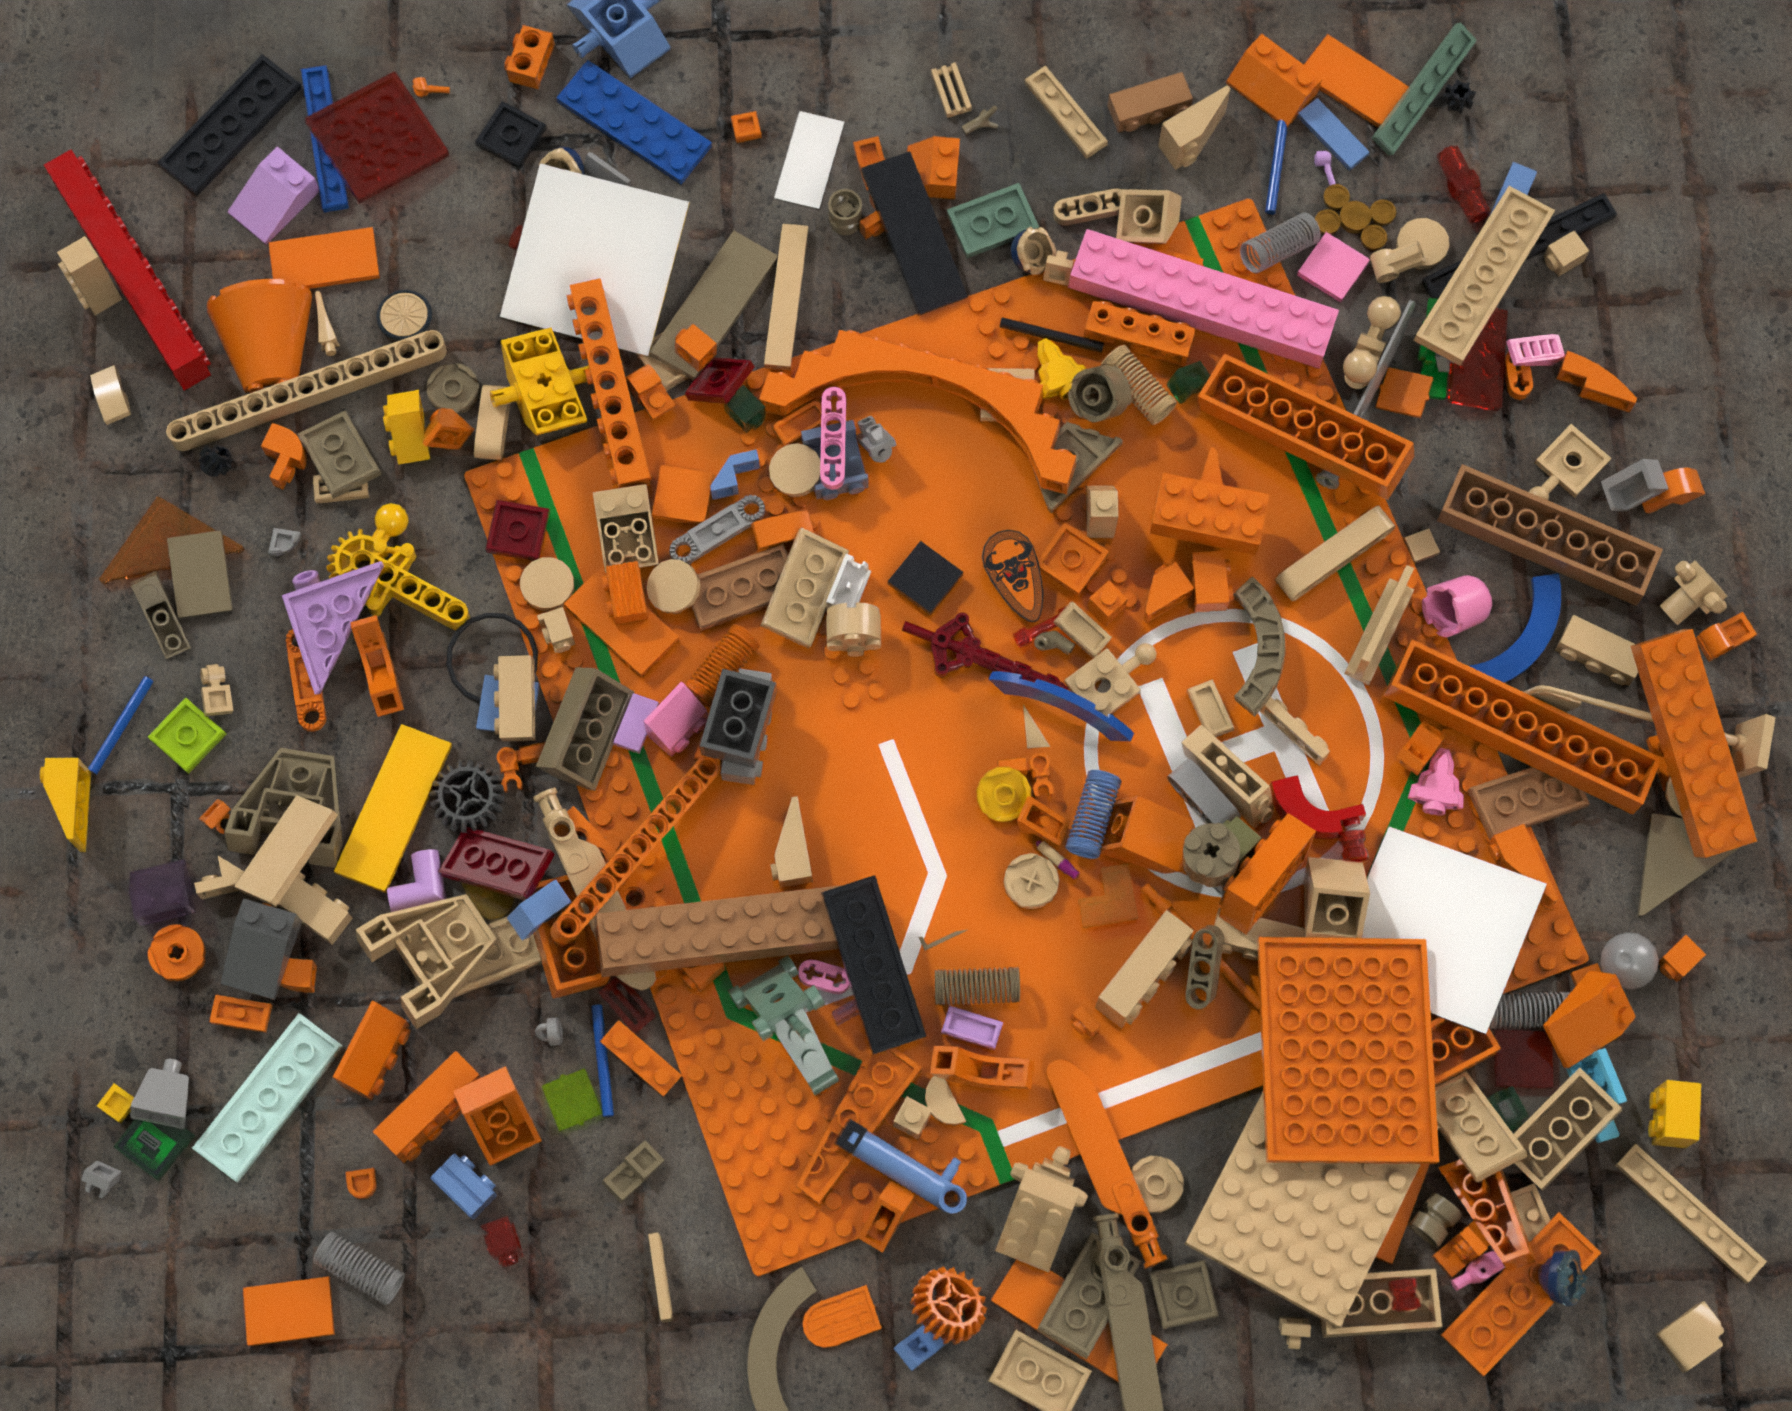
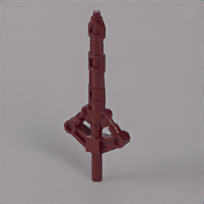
M958 613L955 618L938 628L936 632L907 621L903 625V632L931 642L935 666L934 671L938 677H945L948 672L958 670V668L963 666L970 668L975 663L991 671L1020 674L1023 676V680L1035 683L1036 679H1040L1066 690L1069 689L1063 682H1060L1057 676L1049 673L1046 676L1031 669L1032 666L1019 661L1014 662L1000 656L999 653L980 647L981 642L974 636V631L969 624V616L966 613ZM961 630L967 636L962 642L952 639ZM947 649L956 653V661L947 662Z

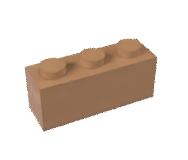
M1183 72L1109 94L1108 108L1118 133L1125 130L1126 132H1131L1148 123L1157 124L1163 121L1164 118L1179 114L1192 106L1193 98Z

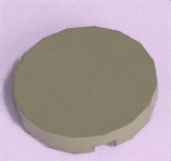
M462 364L442 365L434 370L427 380V395L431 405L436 410L441 408L453 409L459 415L470 410L479 398L480 386L477 377L470 368Z

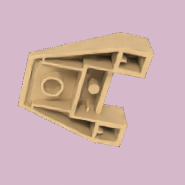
M467 894L382 914L356 929L357 941L371 962L396 948L420 985L401 996V1007L416 1030L442 1014L497 940Z

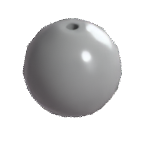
M1625 932L1615 935L1607 941L1601 952L1600 964L1603 973L1616 974L1623 989L1634 990L1644 987L1653 979L1658 969L1659 958L1656 948L1649 939L1639 933Z

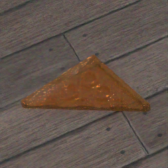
M157 496L103 572L99 581L102 584H108L110 581L123 578L126 580L158 570L171 569L167 538L216 530ZM223 535L226 555L243 553L245 549L242 545Z

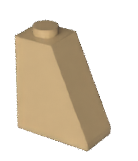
M1113 485L1086 486L1087 537L1114 538L1118 521V490Z

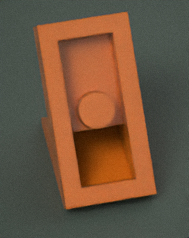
M1028 796L1017 823L1020 832L1034 833L1052 846H1060L1070 821L1033 797Z

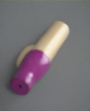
M1038 840L1036 842L1037 849L1063 873L1069 875L1074 880L1079 876L1080 872L1045 841Z

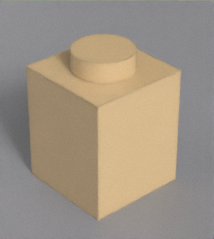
M1572 231L1548 246L1544 254V260L1547 267L1551 271L1554 270L1559 277L1584 262L1589 250L1577 233Z
M906 1097L893 1121V1127L918 1140L931 1117L932 1109Z

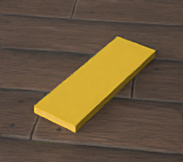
M401 724L335 867V874L381 892H387V888L393 879L430 797V792L434 788L432 783L437 781L438 773L441 772L452 748V743Z

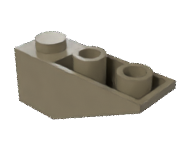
M157 571L132 581V590L165 658L168 659L191 649Z

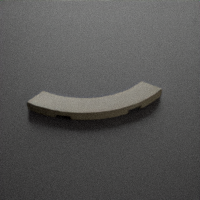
M1252 576L1233 595L1234 599L1246 610L1255 627L1258 642L1257 659L1247 681L1234 695L1237 703L1255 717L1268 702L1278 685L1285 662L1286 644L1281 616L1269 593Z
M802 1267L789 1275L775 1289L763 1306L754 1325L748 1351L747 1371L749 1388L756 1411H789L783 1401L777 1379L778 1348L783 1331L792 1315L809 1297L817 1292Z

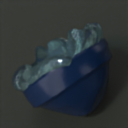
M1576 1250L1556 1251L1538 1270V1280L1544 1292L1549 1295L1552 1301L1564 1304L1566 1307L1577 1304L1581 1296L1586 1292L1584 1284L1589 1280L1583 1274L1580 1266L1581 1258Z

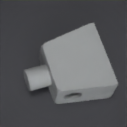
M166 1059L163 1070L155 1068L148 1070L131 1104L132 1119L180 1129L185 1128L189 1077L179 1074L182 1066L180 1061Z

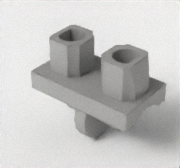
M872 416L858 421L857 424L861 431L860 434L856 435L858 443L869 452V456L874 461L881 463L888 460L892 454V447L897 445L895 439L880 423L876 424Z

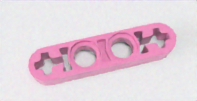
M830 387L822 395L820 479L825 488L835 490L840 488L845 480L846 396L840 388ZM832 396H837V400H839L836 404L837 413L831 412V401H827L831 400ZM830 420H837L841 423V428L838 431L832 432L826 428V424ZM830 445H836L841 449V452L836 457H830L825 452L826 448ZM830 464H835V474L840 476L836 477L833 482L827 477L830 475Z

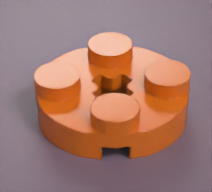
M169 925L159 930L153 937L154 940L148 949V960L151 967L157 974L168 981L186 980L194 976L205 965L206 948L202 938L196 931L183 925ZM175 946L179 949L184 948V953L181 954L180 959L170 958V954L173 953V947Z

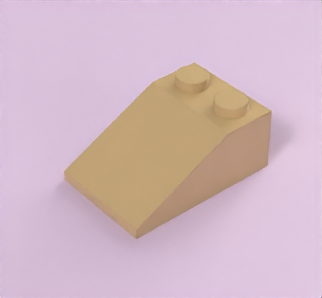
M1228 85L1162 123L1158 147L1175 170L1182 166L1188 167L1196 161L1199 153L1226 112L1231 90Z

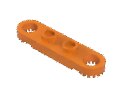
M292 628L286 635V645L298 721L304 730L316 732L322 729L326 723L323 692L318 695L314 694L300 649L293 645L295 634ZM310 711L319 713V720L314 724L305 722V716Z

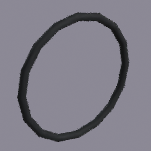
M484 613L468 619L455 631L447 647L446 666L452 683L463 696L480 703L481 698L465 690L457 681L452 667L453 647L459 635L472 623L485 618H499L517 625L529 639L533 651L535 673L537 671L538 649L532 633L521 621L505 613Z

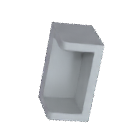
M1642 459L1601 481L1612 511L1627 512L1668 490L1658 460Z

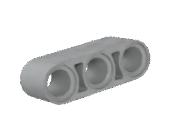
M1187 759L1167 776L1173 788L1206 824H1223L1227 820L1231 822L1236 816L1241 818L1236 807L1191 759Z

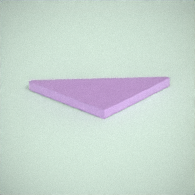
M382 561L282 595L315 695L321 694L352 631L350 622L357 621L384 567Z

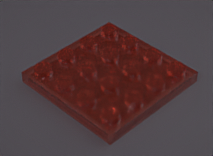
M395 71L305 118L306 125L359 204L449 157L448 149Z

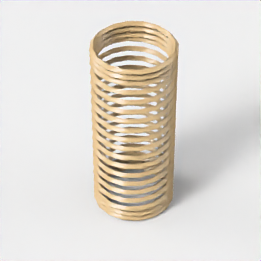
M1121 345L1103 360L1101 366L1119 367L1122 365L1120 367L1122 371L1134 360L1122 372L1123 374L1128 372L1127 378L1140 367L1128 379V382L1141 371L1143 372L1129 384L1130 388L1143 375L1146 374V376L1130 389L1133 396L1131 403L1138 407V410H1141V413L1144 414V417H1147V420L1152 425H1155L1174 410L1177 401L1173 399L1172 395H1168V391L1162 388V385L1159 384V381H1156V378H1152L1153 375L1150 374V371H1146L1147 368L1143 367L1140 361H1137V357L1131 354L1128 347ZM1147 378H1149L1148 381H1146L1138 390L1134 392V390L1139 385H1141ZM1152 381V383L1148 387H1146L1140 394H1138L1139 391H1141L1149 382ZM1153 385H1155L1154 388H1152L1144 397L1141 398V396L1145 392H1147ZM1159 387V389L1153 395H1151L1146 401H1144L1155 389ZM1159 392H1161L1159 396H1157L1150 404H1148V402L1151 399H1153ZM1165 394V396L1155 406L1150 408L1161 396Z

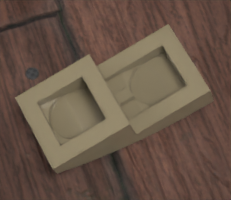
M645 1140L625 1157L623 1163L603 1179L602 1184L622 1203L665 1160Z

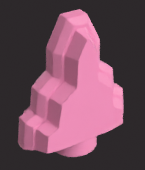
M1439 748L1430 760L1429 769L1420 774L1418 783L1411 785L1408 799L1423 804V811L1431 815H1444L1446 809H1463L1464 795L1459 792V780L1453 775L1454 762L1449 749Z

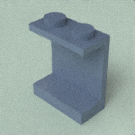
M854 420L846 421L844 483L840 488L830 490L822 485L820 479L814 489L816 499L831 500L838 497V494L847 492L849 494H857L864 491V488L869 487L868 475L865 474L856 439ZM841 423L827 425L826 428L829 431L835 432L841 428ZM821 427L801 431L802 444L813 449L821 460ZM830 445L826 448L825 452L830 457H836L840 454L841 449L836 445ZM830 464V475L827 476L832 482L835 481L836 477H840L835 474V464Z

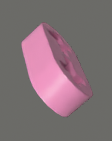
M810 959L804 961L799 967V979L808 987L814 985L818 990L832 994H842L850 986L846 971L841 967ZM810 967H815V972L823 975V977L813 976L811 980H808L806 973H803V971L809 970ZM837 974H841L842 980L846 982L845 984H839L837 988L834 987L833 981L826 979V976L836 978Z

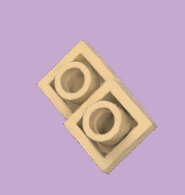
M115 365L90 375L99 409L107 425L131 415L128 396L122 389L120 374Z

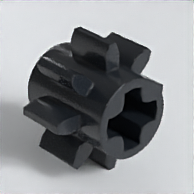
M1456 79L1453 86L1446 85V94H1444L1442 102H1447L1448 111H1458L1461 114L1465 107L1468 109L1472 108V99H1474L1476 91H1471L1469 82L1464 83Z
M214 444L212 447L206 445L199 453L201 456L198 460L200 468L208 476L218 477L220 473L225 476L232 468L230 465L233 461L231 453L223 445Z

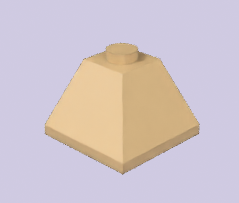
M1122 189L1116 238L1129 243L1166 244L1179 223L1182 197L1170 190Z

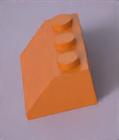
M1261 33L1245 51L1226 84L1277 122L1278 120H1284L1288 128L1297 118L1298 113L1318 94L1322 78Z
M372 1001L333 1078L341 1087L372 1101L374 1095L378 1096L385 1084L383 1077L387 1069L392 1070L397 1061L398 1055L396 1052L400 1044L404 1045L410 1036L411 1030L408 1029L410 1024L406 1019Z

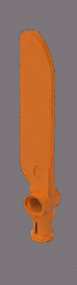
M1063 1059L1053 1061L1046 1070L1047 1077L1102 1205L1123 1216L1134 1246L1139 1247L1145 1263L1143 1266L1145 1269L1168 1260V1256L1163 1254L1157 1238L1159 1235L1093 1082L1083 1070L1073 1063ZM1139 1216L1144 1217L1148 1222L1147 1228L1140 1232L1134 1230L1131 1225L1132 1220ZM1148 1245H1150V1247H1151V1249H1152V1251H1153L1154 1256H1152V1254H1151V1252H1150V1250H1149Z

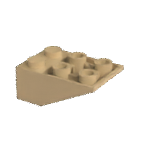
M647 485L593 492L605 573L606 566L638 561L639 568L659 565Z

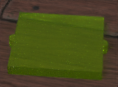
M585 1068L566 1076L562 1074L559 1079L542 1085L559 1132L577 1124L582 1126L585 1121L602 1115V1110Z

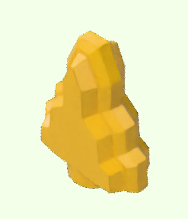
M1047 338L1038 342V359L1042 365L1038 374L1041 380L1040 384L1043 385V399L1059 395L1061 400L1069 399L1068 393L1072 387L1074 376L1086 368L1084 365H1077L1071 356L1063 355L1059 347Z

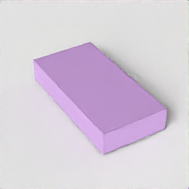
M633 693L614 739V745L640 754L647 737L644 720L655 710L659 702Z
M949 1006L941 1034L995 1051L1003 1022Z

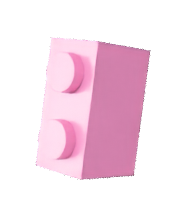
M680 682L644 720L647 736L672 757L676 752L679 754L688 746V739L695 732L699 734L705 728L708 713L683 682Z

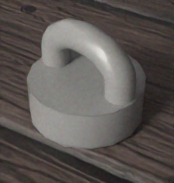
M547 1018V1023L536 1027V1036L542 1041H549L550 1046L561 1045L563 1042V1029L560 1018ZM547 1030V1035H545L542 1031Z

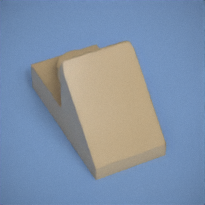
M218 856L222 876L209 875L203 877L202 881L194 883L196 894L203 900L239 891L234 886L244 871Z

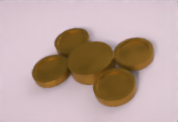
M1333 184L1328 186L1324 192L1323 201L1330 209L1321 210L1315 217L1320 233L1324 235L1327 232L1332 235L1338 231L1341 225L1349 233L1358 234L1362 232L1361 243L1366 249L1371 251L1382 249L1387 241V233L1379 225H1388L1394 220L1396 216L1394 204L1388 200L1381 199L1375 201L1369 209L1362 202H1349V191L1343 185ZM1341 209L1340 215L1333 211ZM1372 220L1374 223H1376V224H1378V225H1369V224H1370V221Z

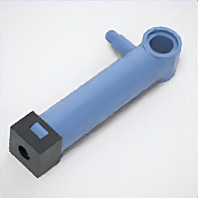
M851 1119L846 1121L833 1143L938 1207L943 1212L957 1213L966 1205L967 1195L960 1186L951 1182L961 1164V1161L957 1158L952 1159L942 1176H940ZM950 1190L954 1191L958 1196V1201L953 1207H948L944 1202V1196Z

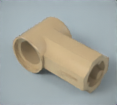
M1417 240L1393 250L1382 249L1370 255L1378 283L1392 281L1399 276V273L1426 263L1424 251Z

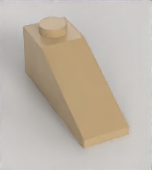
M798 796L791 799L774 854L775 864H770L773 881L779 880L780 888L813 882Z

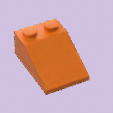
M1589 970L1545 1022L1543 1027L1563 1067L1570 1068L1621 1036L1636 1016L1616 974Z

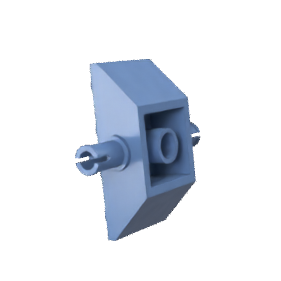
M572 0L567 4V7L590 32L572 44L574 51L580 58H583L597 46L603 47L631 79L671 49L653 16L647 11L662 0Z

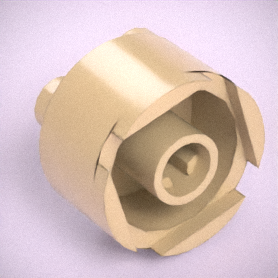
M857 602L856 607L847 608V603L829 607L826 616L827 650L847 651L849 656L857 657L864 655L866 650L880 649V609L872 604Z

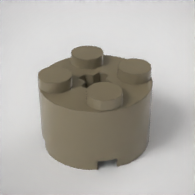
M1102 365L1080 371L1074 376L1072 387L1068 393L1069 403L1075 414L1090 422L1117 417L1132 402L1130 385L1126 376L1119 367Z
M1222 823L1203 824L1193 829L1185 838L1182 861L1188 877L1192 881L1207 887H1218L1226 884L1229 878L1234 876L1240 857V846L1234 833ZM1206 853L1216 854V858H1212L1210 855H1206Z

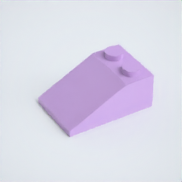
M276 147L258 165L228 210V214L262 243L267 245L320 192L315 177L280 148Z

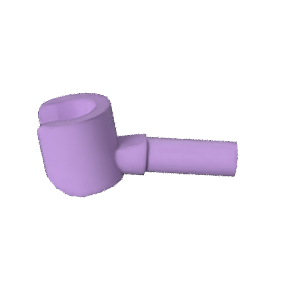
M1317 151L1315 154V166H1324L1329 185L1336 184L1330 166L1331 154L1328 151Z

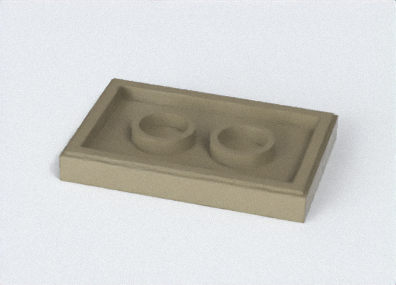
M346 411L297 434L333 499L381 475L377 464Z
M222 531L167 538L178 618L233 611Z

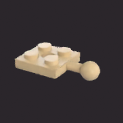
M1570 424L1535 461L1534 464L1550 477L1541 487H1533L1529 493L1549 500V493L1559 484L1575 498L1612 458ZM1569 455L1576 456L1580 461V465L1570 466L1566 461V457Z
M1143 643L1136 648L1135 656L1121 665L1107 648L1066 678L1064 683L1071 692L1096 704L1095 710L1108 716V714H1113L1141 693V689L1130 677L1129 673L1140 664L1149 665L1153 663L1157 656L1156 649L1151 644ZM1106 680L1110 683L1111 687L1107 692L1100 693L1095 689L1096 682Z

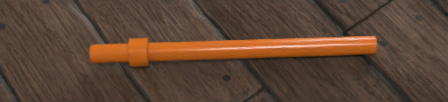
M1147 883L1141 891L1155 905L1154 909L1161 916L1168 910L1194 931L1191 936L1193 940L1194 935L1197 933L1196 930L1172 907L1174 904L1167 897L1163 898ZM1221 957L1220 972L1259 1010V995Z

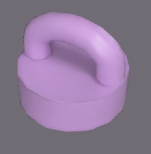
M315 570L304 571L293 578L295 590L321 582L319 573Z

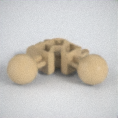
M1377 297L1370 303L1367 311L1368 320L1371 323L1367 334L1361 333L1356 348L1344 360L1345 381L1354 389L1364 388L1373 379L1387 344L1386 341L1382 340L1385 331L1396 326L1400 320V306L1391 297Z

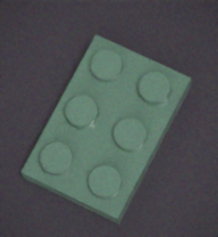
M1019 183L947 209V216L966 258L1012 242L1019 232L1029 227L1039 228Z

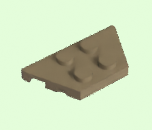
M1069 422L1064 424L1059 430L1054 449H1065L1076 455V468L1067 495L1041 488L1037 479L1048 511L1052 513L1122 445L1123 440L1119 437L1114 439L1100 435L1099 431L1083 429L1079 425Z

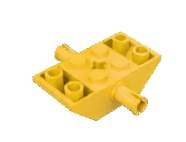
M552 327L501 340L506 375L510 386L490 391L491 402L494 401L492 403L493 407L516 401L524 423L536 436L587 422V417L574 386L587 382L584 369L589 368V366L573 370L567 368Z

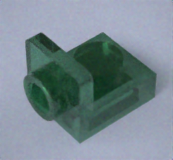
M1198 361L1177 369L1167 382V386L1179 404H1182L1192 394L1200 392L1211 375L1202 362Z

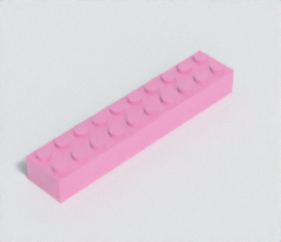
M1086 229L1068 288L1151 315H1159L1173 322H1185L1192 328L1316 368H1320L1339 312L1335 308Z

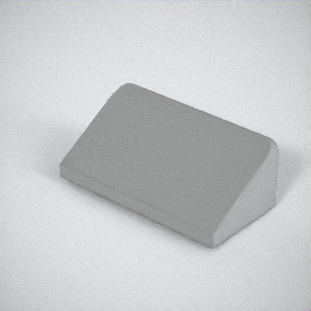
M592 152L587 154L584 162V175L631 187L630 179Z

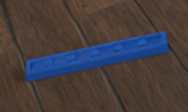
M327 65L301 69L322 210L325 213L349 209Z

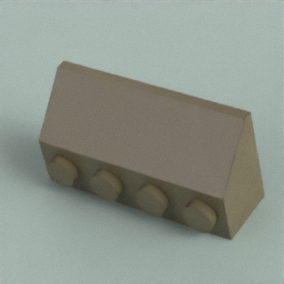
M576 667L536 767L557 779L595 791L634 691L596 668Z

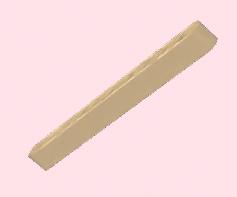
M429 330L176 419L167 426L166 433L175 449L188 451L439 362L446 356V345L438 331ZM432 343L439 344V346L435 349L431 350L427 348ZM407 352L414 353L410 358L402 357ZM381 361H389L385 367L377 366ZM356 370H364L359 376L352 375ZM333 378L339 379L336 384L327 385L329 380ZM305 388H313L309 394H302ZM280 397H288V399L285 402L277 403V400ZM256 405L263 406L260 411L252 412L253 407ZM237 414L234 420L226 421L229 415ZM212 423L209 429L201 430L204 424ZM187 432L183 438L175 439L178 433Z

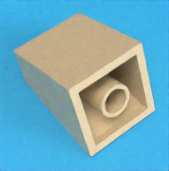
M1308 857L1303 881L1305 937L1362 938L1370 897L1363 862Z

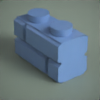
M454 1153L430 1179L474 1220L496 1198L497 1195L493 1191L496 1185L484 1174L479 1178L472 1171L476 1166L465 1155L459 1158Z

